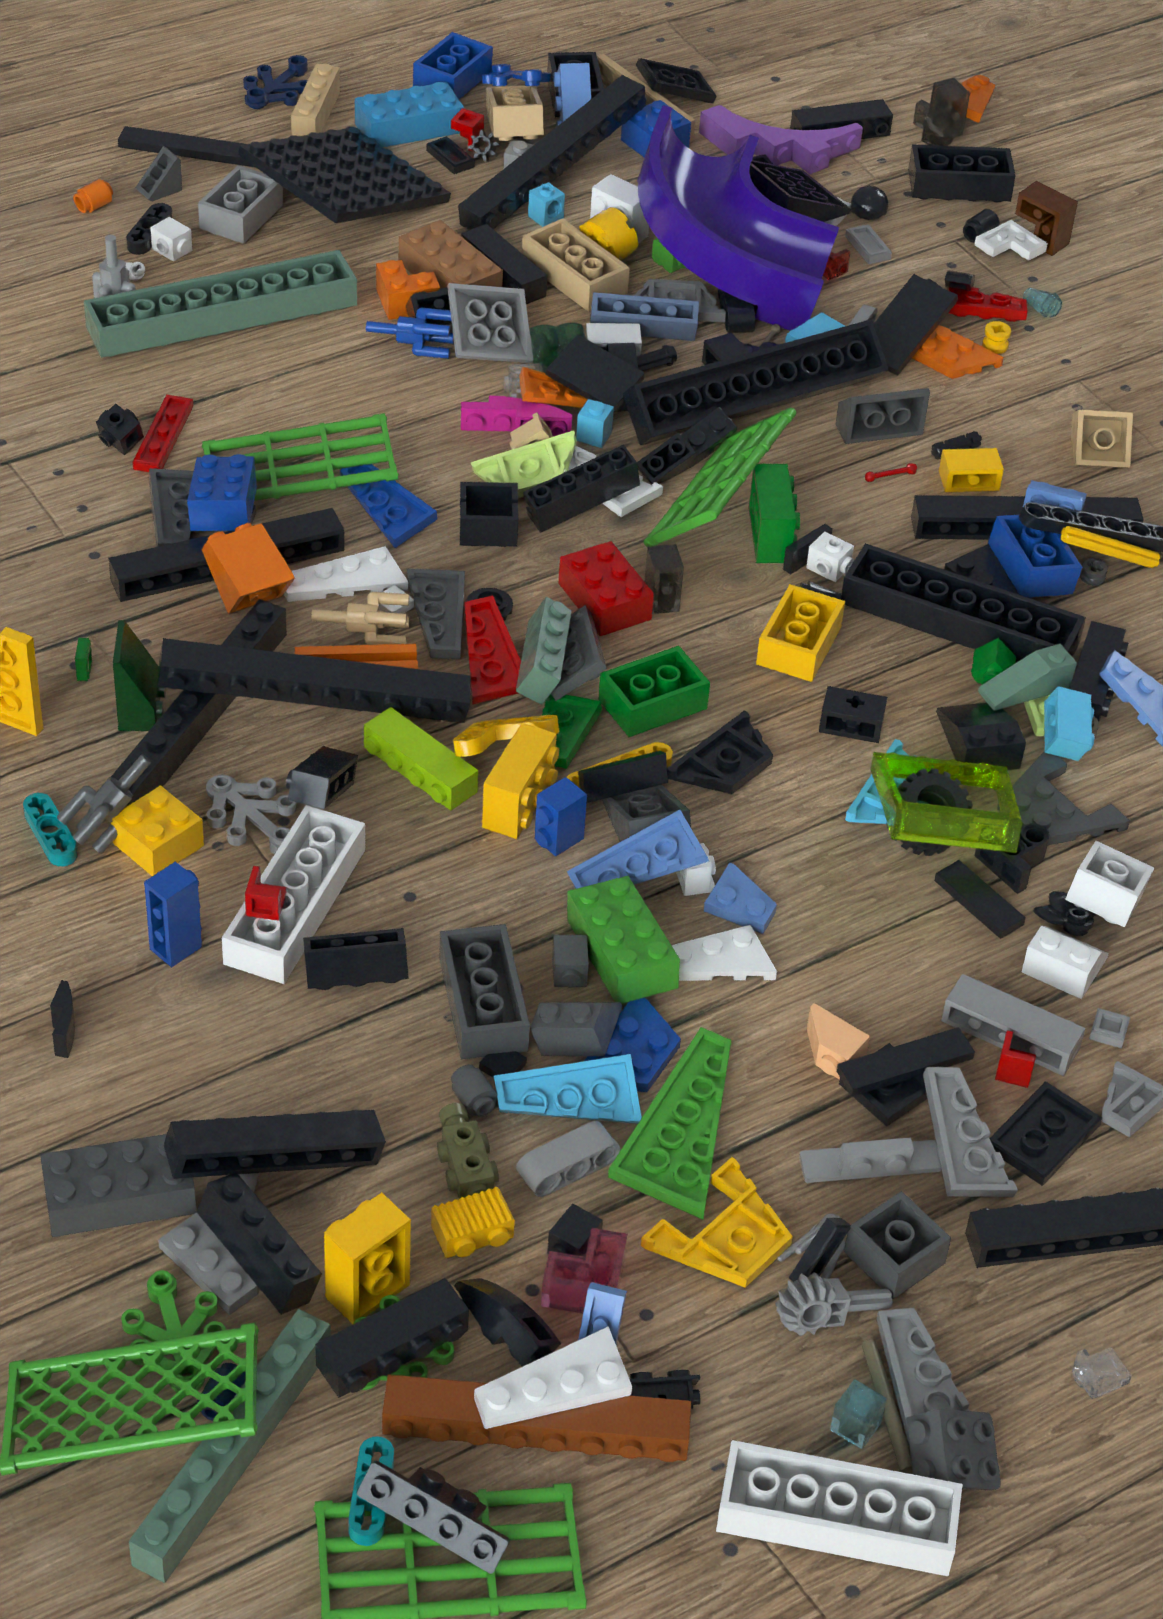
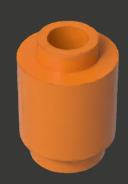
M97 179L77 190V193L73 196L74 203L80 212L85 213L89 211L91 213L112 202L113 190L108 182Z

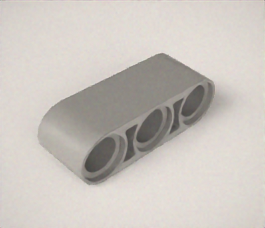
M592 1121L526 1153L518 1161L516 1171L537 1197H544L608 1166L615 1160L621 1148L601 1122Z

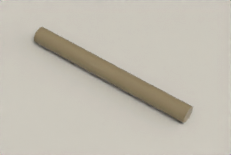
M869 1339L862 1343V1349L900 1472L912 1474L910 1450L876 1341Z

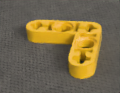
M556 715L485 720L473 723L453 739L455 756L464 757L480 754L496 740L512 739L521 723L557 734L560 731L558 717Z

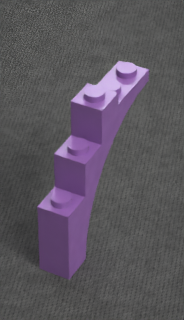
M721 105L701 111L699 133L727 155L740 149L747 141L749 135L759 138L754 152L755 155L766 154L775 165L793 161L808 174L828 168L830 159L859 149L863 127L858 123L825 130L777 128L745 119Z

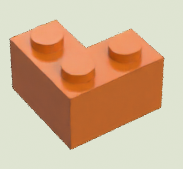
M402 260L376 263V290L388 320L398 319L399 316L408 317L406 304L413 294L418 292H435L440 289L434 272L408 275Z

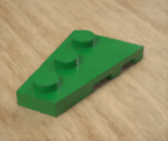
M550 694L545 700L542 716L556 715L560 730L556 737V747L559 748V756L555 767L566 769L569 767L602 712L601 701L567 694L557 701Z

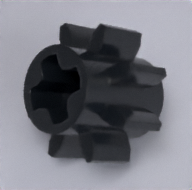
M480 130L479 136H471L473 143L468 146V149L476 152L473 156L474 159L478 160L482 155L483 160L488 162L490 156H498L495 152L496 147L501 145L493 141L495 137L492 132L486 137L485 131ZM484 141L489 143V146L485 147V151L480 149V146L484 145Z

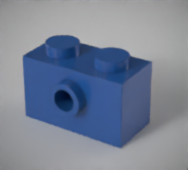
M567 777L537 794L534 839L541 847L546 848L554 856L561 854L584 839L587 794Z

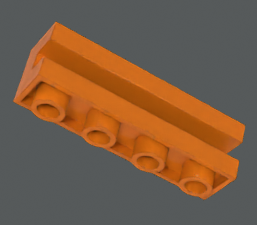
M416 644L295 647V654L418 669Z

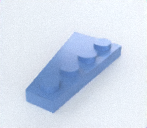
M678 810L568 870L567 873L576 889L624 876H629L635 885L709 862V859L681 810Z

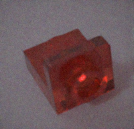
M844 249L836 254L831 251L823 277L830 281L848 272L850 251Z

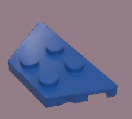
M644 997L628 1002L619 1014L605 1056H587L584 1061L631 1054L637 1092H648L680 1048L681 1038Z

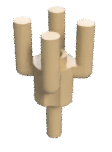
M370 592L367 596V604L348 603L347 611L312 609V621L346 623L348 632L365 633V643L367 645L407 644V636L379 635L377 633L378 628L383 629L384 627L409 628L410 617L407 614L388 613L379 610V604L409 606L410 595Z

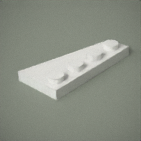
M575 446L568 471L596 458L597 455ZM639 475L640 486L602 504L618 516L623 517L661 496L663 486L656 482L650 485L643 481V476Z
M386 546L293 570L292 573L295 579L284 593V596L288 602L324 599L330 593H336L345 597L354 596V591L370 590L371 592H383L384 588H390L393 585H396L402 591H408V580Z

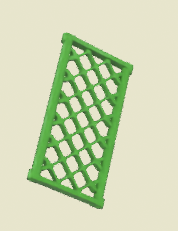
M256 1322L242 1324L241 1328L36 1361L26 1362L24 1359L10 1362L2 1453L0 1454L1 1475L16 1474L18 1470L235 1435H241V1437L257 1435L256 1393L259 1328ZM246 1342V1358H240L233 1352L237 1349L238 1343ZM217 1347L219 1354L210 1363L202 1364L196 1360L201 1349ZM179 1353L182 1358L171 1370H165L158 1366L164 1355ZM142 1359L145 1364L133 1376H127L121 1372L126 1365V1361ZM228 1359L238 1364L226 1376H221L214 1371L223 1361ZM105 1365L108 1370L96 1382H89L84 1378L89 1367ZM190 1365L200 1370L189 1382H183L176 1377ZM68 1371L70 1378L60 1387L52 1388L46 1384L51 1378L52 1373ZM154 1371L163 1376L151 1388H145L139 1384L150 1372ZM246 1371L245 1388H240L232 1383L239 1375ZM30 1377L33 1383L20 1394L21 1378ZM117 1377L125 1382L113 1394H107L101 1390L112 1378ZM208 1377L219 1382L207 1394H201L194 1389ZM79 1383L88 1388L76 1400H70L64 1396L75 1384ZM170 1383L181 1388L169 1400H163L157 1396ZM42 1389L50 1394L38 1406H32L26 1402L38 1390ZM135 1389L143 1394L131 1406H125L119 1402L130 1390ZM226 1389L238 1394L226 1406H220L213 1401ZM95 1395L106 1400L94 1412H87L81 1408L83 1404ZM188 1395L199 1400L188 1412H181L175 1408ZM58 1401L68 1406L56 1418H49L43 1414L52 1404ZM153 1401L161 1406L150 1418H143L137 1414L148 1402ZM242 1402H245V1418L235 1419L232 1412ZM23 1407L30 1414L17 1424L18 1408ZM113 1407L124 1412L115 1422L109 1425L99 1420L102 1415ZM207 1407L218 1412L213 1419V1423L196 1426L193 1420ZM76 1413L86 1418L72 1431L61 1426L71 1415ZM170 1413L180 1418L175 1425V1429L158 1432L155 1426L165 1415ZM38 1419L48 1424L34 1437H30L23 1432L31 1423ZM129 1420H135L142 1425L134 1436L120 1438L117 1433ZM91 1426H97L103 1430V1433L96 1442L82 1444L79 1439ZM53 1432H59L65 1436L59 1448L43 1450L41 1443ZM21 1438L26 1441L27 1444L22 1449L21 1454L14 1455L15 1439Z

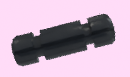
M973 431L967 433L966 437L965 435H960L945 440L944 443L941 441L932 445L931 454L934 455L935 459L939 460L944 449H974L981 446L982 437L978 432Z

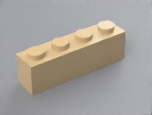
M329 64L315 65L291 114V135L303 136L311 132H322L340 94V67H334Z

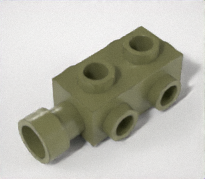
M452 1103L444 1106L439 1111L442 1125V1141L437 1142V1151L440 1162H448L450 1170L445 1172L449 1191H457L458 1198L460 1199L468 1195L472 1196L474 1193L479 1194L481 1191L493 1189L494 1182H499V1173L496 1162L489 1161L487 1155L490 1153L487 1134L480 1133L477 1120L469 1121L463 1104Z

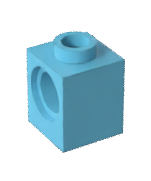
M549 182L529 190L528 217L542 227L562 218L564 219L565 194Z

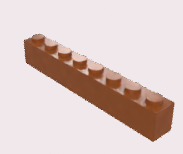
M387 1375L382 1412V1434L392 1435L396 1438H429L436 1442L447 1440L463 1441L473 1445L497 1444L515 1449L523 1447L543 1448L550 1452L565 1450L583 1452L587 1455L611 1454L621 1455L628 1459L638 1457L656 1458L664 1462L687 1460L691 1401L625 1396L485 1429L474 1400V1390L487 1383Z

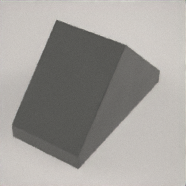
M163 146L135 188L150 201L182 191L181 160Z

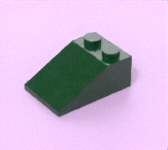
M118 620L113 656L118 731H149L157 722V719L163 715V701H160V698H165L166 688L158 687V664L126 621Z

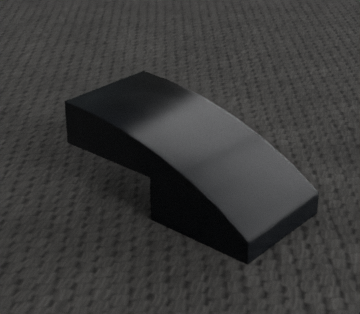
M947 271L945 287L971 291V288L974 287V274Z
M61 980L50 1005L54 1028L52 1036L55 1056L68 1058L74 1041L75 1019L68 981Z

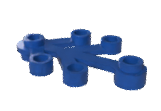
M510 64L491 65L492 71H489V74L482 75L483 84H493V86H506L507 80L510 78L525 81V86H539L540 82H551L550 72H542L539 69L513 71Z

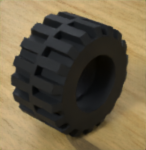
M932 768L929 772L926 769H922L916 774L912 773L894 790L887 800L886 805L888 808L885 810V817L890 819L886 825L888 830L893 829V839L895 841L899 839L903 842L901 847L906 850L909 847L913 848V853L917 855L924 851L925 856H932L935 852L937 854L944 852L967 831L970 826L968 823L972 820L973 813L969 812V810L973 806L972 801L966 799L969 795L966 788L962 790L959 787L961 782L957 778L953 781L950 779L951 774L945 771L939 774L938 769ZM917 801L930 804L937 811L940 824L932 823L925 819L918 809Z

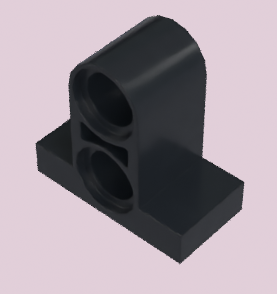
M1037 823L1027 824L1001 839L987 829L978 835L974 856L1018 894L1027 889L1031 869L1043 862L1050 834L1046 827Z

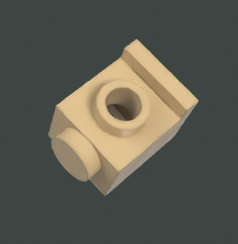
M537 412L532 415V420L510 432L512 441L509 444L512 449L553 437L551 429Z

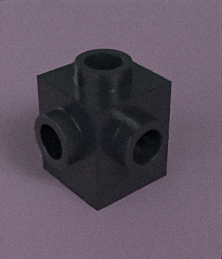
M117 404L113 405L109 410H105L96 421L100 440L108 447H115L123 455L127 454L144 438L140 422L135 414L129 409H122Z

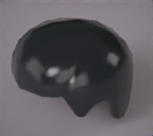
M870 185L860 187L853 194L851 212L855 213L859 218L874 220L882 215H886L888 198L879 187Z

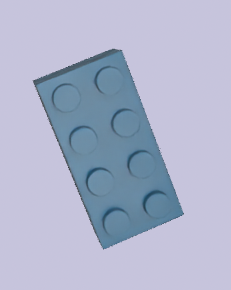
M435 82L431 85L413 86L409 89L390 90L386 93L367 94L363 97L355 98V125L362 134L373 138L380 146L388 147L459 134L460 131L451 129V120L462 108L464 109V106L447 82Z

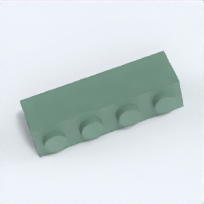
M545 597L528 621L516 692L541 705L560 682L572 612L563 603Z

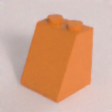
M246 523L235 528V532L225 534L224 531L212 534L208 537L207 542L202 548L228 614L252 607L259 599L270 601L282 597L295 579L262 523L254 526L251 523Z

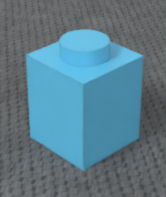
M588 399L578 413L577 441L602 448L612 433L614 406Z

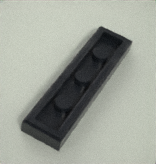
M957 1027L839 1063L836 1072L853 1097L921 1076L927 1067H949L972 1060L975 1051L961 1029Z

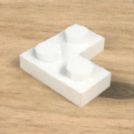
M1012 220L977 236L975 240V246L992 257L1012 249L1028 261L1045 253L1048 244Z

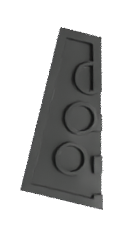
M407 569L406 577L430 658L461 659L465 571Z

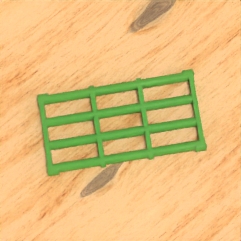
M791 407L732 434L721 442L717 450L701 470L698 471L694 479L672 504L671 508L652 532L644 539V545L651 548L715 520L735 492L746 481L762 457L769 451L786 426L796 416V410Z
M385 413L375 414L371 417L326 424L319 423V425L275 432L266 431L262 434L217 441H202L204 456L211 455L213 452L265 444L266 451L243 454L245 456H254L255 464L265 462L269 464V469L256 471V482L271 480L272 487L256 489L254 501L270 498L279 499L283 496L327 489L336 490V488L384 480L386 482L398 480L399 476L394 462ZM380 426L382 433L332 441L327 440L328 434ZM321 436L322 440L319 443L272 450L271 443ZM384 444L386 449L385 451L331 459L330 452ZM322 453L325 456V460L276 468L274 465V461ZM381 462H388L389 468L336 477H334L333 470ZM324 471L328 473V478L279 486L277 484V479Z
M571 1483L553 1484V1487L486 1492V1489H478V1492H474L479 1498V1502L487 1506L481 1522L505 1535L510 1540L568 1537L570 1555L500 1560L492 1574L472 1563L415 1567L413 1548L442 1545L418 1531L412 1532L411 1527L403 1522V1532L383 1534L377 1543L370 1546L359 1545L350 1536L326 1538L325 1519L349 1518L351 1502L315 1501L313 1510L315 1512L318 1535L322 1604L321 1619H425L489 1613L490 1616H499V1613L566 1607L568 1610L586 1609L587 1599L581 1573ZM563 1502L565 1520L490 1526L488 1507ZM365 1510V1516H371L372 1511ZM402 1548L405 1550V1568L328 1573L327 1554ZM572 1571L574 1591L497 1596L495 1577ZM475 1578L487 1579L488 1597L417 1602L416 1583ZM396 1584H407L409 1603L330 1609L329 1590Z

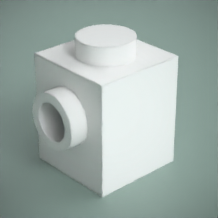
M168 217L150 227L152 249L174 262L192 251L191 229Z

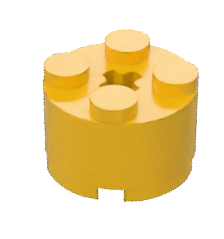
M610 207L601 211L579 227V231L620 261L631 255L638 248V237L634 227L631 229L628 227L626 221L629 219L616 208Z

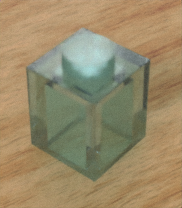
M854 1379L835 1404L830 1430L863 1449L882 1423L887 1398Z

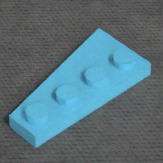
M631 1054L494 1076L499 1112L638 1124L642 1118Z

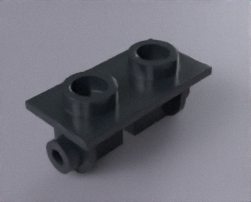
M673 1370L667 1372V1377L654 1378L652 1372L630 1374V1382L632 1384L630 1396L652 1398L665 1396V1399L691 1401V1409H693V1405H700L699 1389L693 1390L692 1385H696L700 1380V1375H690L689 1370Z

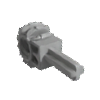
M814 1272L809 1277L801 1273L799 1279L794 1282L788 1280L787 1289L778 1291L779 1300L775 1305L783 1325L789 1331H794L799 1336H802L807 1331L815 1335L820 1327L844 1326L847 1312L883 1310L890 1308L893 1301L892 1293L887 1288L846 1291L838 1278L826 1279Z

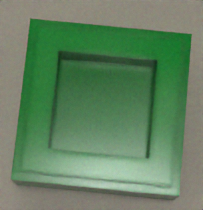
M78 638L75 654L77 681H88L93 661L91 640L89 638Z

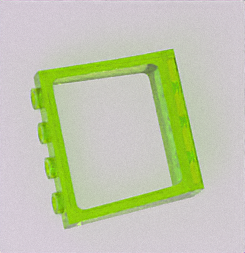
M873 752L870 770L884 809L891 839L1017 853L1022 819L1007 767L989 765L987 763L961 762L956 759L943 760L926 756L899 755L894 752ZM932 768L938 769L939 774L945 771L951 774L950 779L953 781L957 778L961 782L960 785L994 789L997 793L1000 812L906 802L901 798L893 777L906 779L912 773L916 774L922 769H926L927 772Z

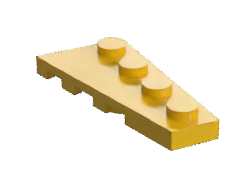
M5 627L0 633V722L37 736L44 728L34 639L23 632Z

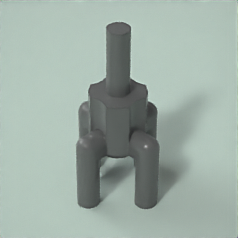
M141 754L119 781L109 777L98 791H95L88 785L83 786L57 815V819L67 825L86 802L89 803L91 808L76 825L79 830L73 835L74 840L83 845L105 820L112 822V818L117 816L131 801L133 794L129 791V788L152 762L145 755ZM110 825L92 847L102 854L118 835L116 828Z

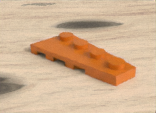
M975 75L940 94L936 104L979 123L996 85L989 82L990 79L983 75Z

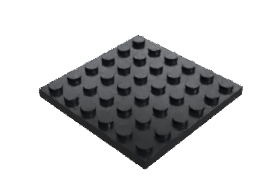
M352 126L341 130L330 129L322 133L311 132L303 136L292 135L285 139L273 138L266 142H251V144L239 146L238 155L334 223L448 203L451 193L444 189L440 183L432 181L425 176L424 172L414 169L407 161L398 158L391 150L383 148L376 143V140L365 136L358 128Z

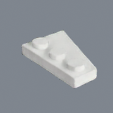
M751 925L672 945L680 958L679 981L712 980L714 976H733V980H746V976H763L764 980H776L777 970Z

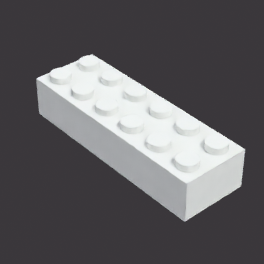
M306 805L261 875L262 884L286 887L287 894L279 921L246 916L244 902L222 936L223 964L285 984L304 953L303 938L314 936L365 852V823Z
M732 1440L716 1532L949 1576L956 1548L962 1484Z

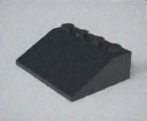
M755 160L751 161L749 174L754 186L773 203L822 222L850 214L851 209L804 170Z

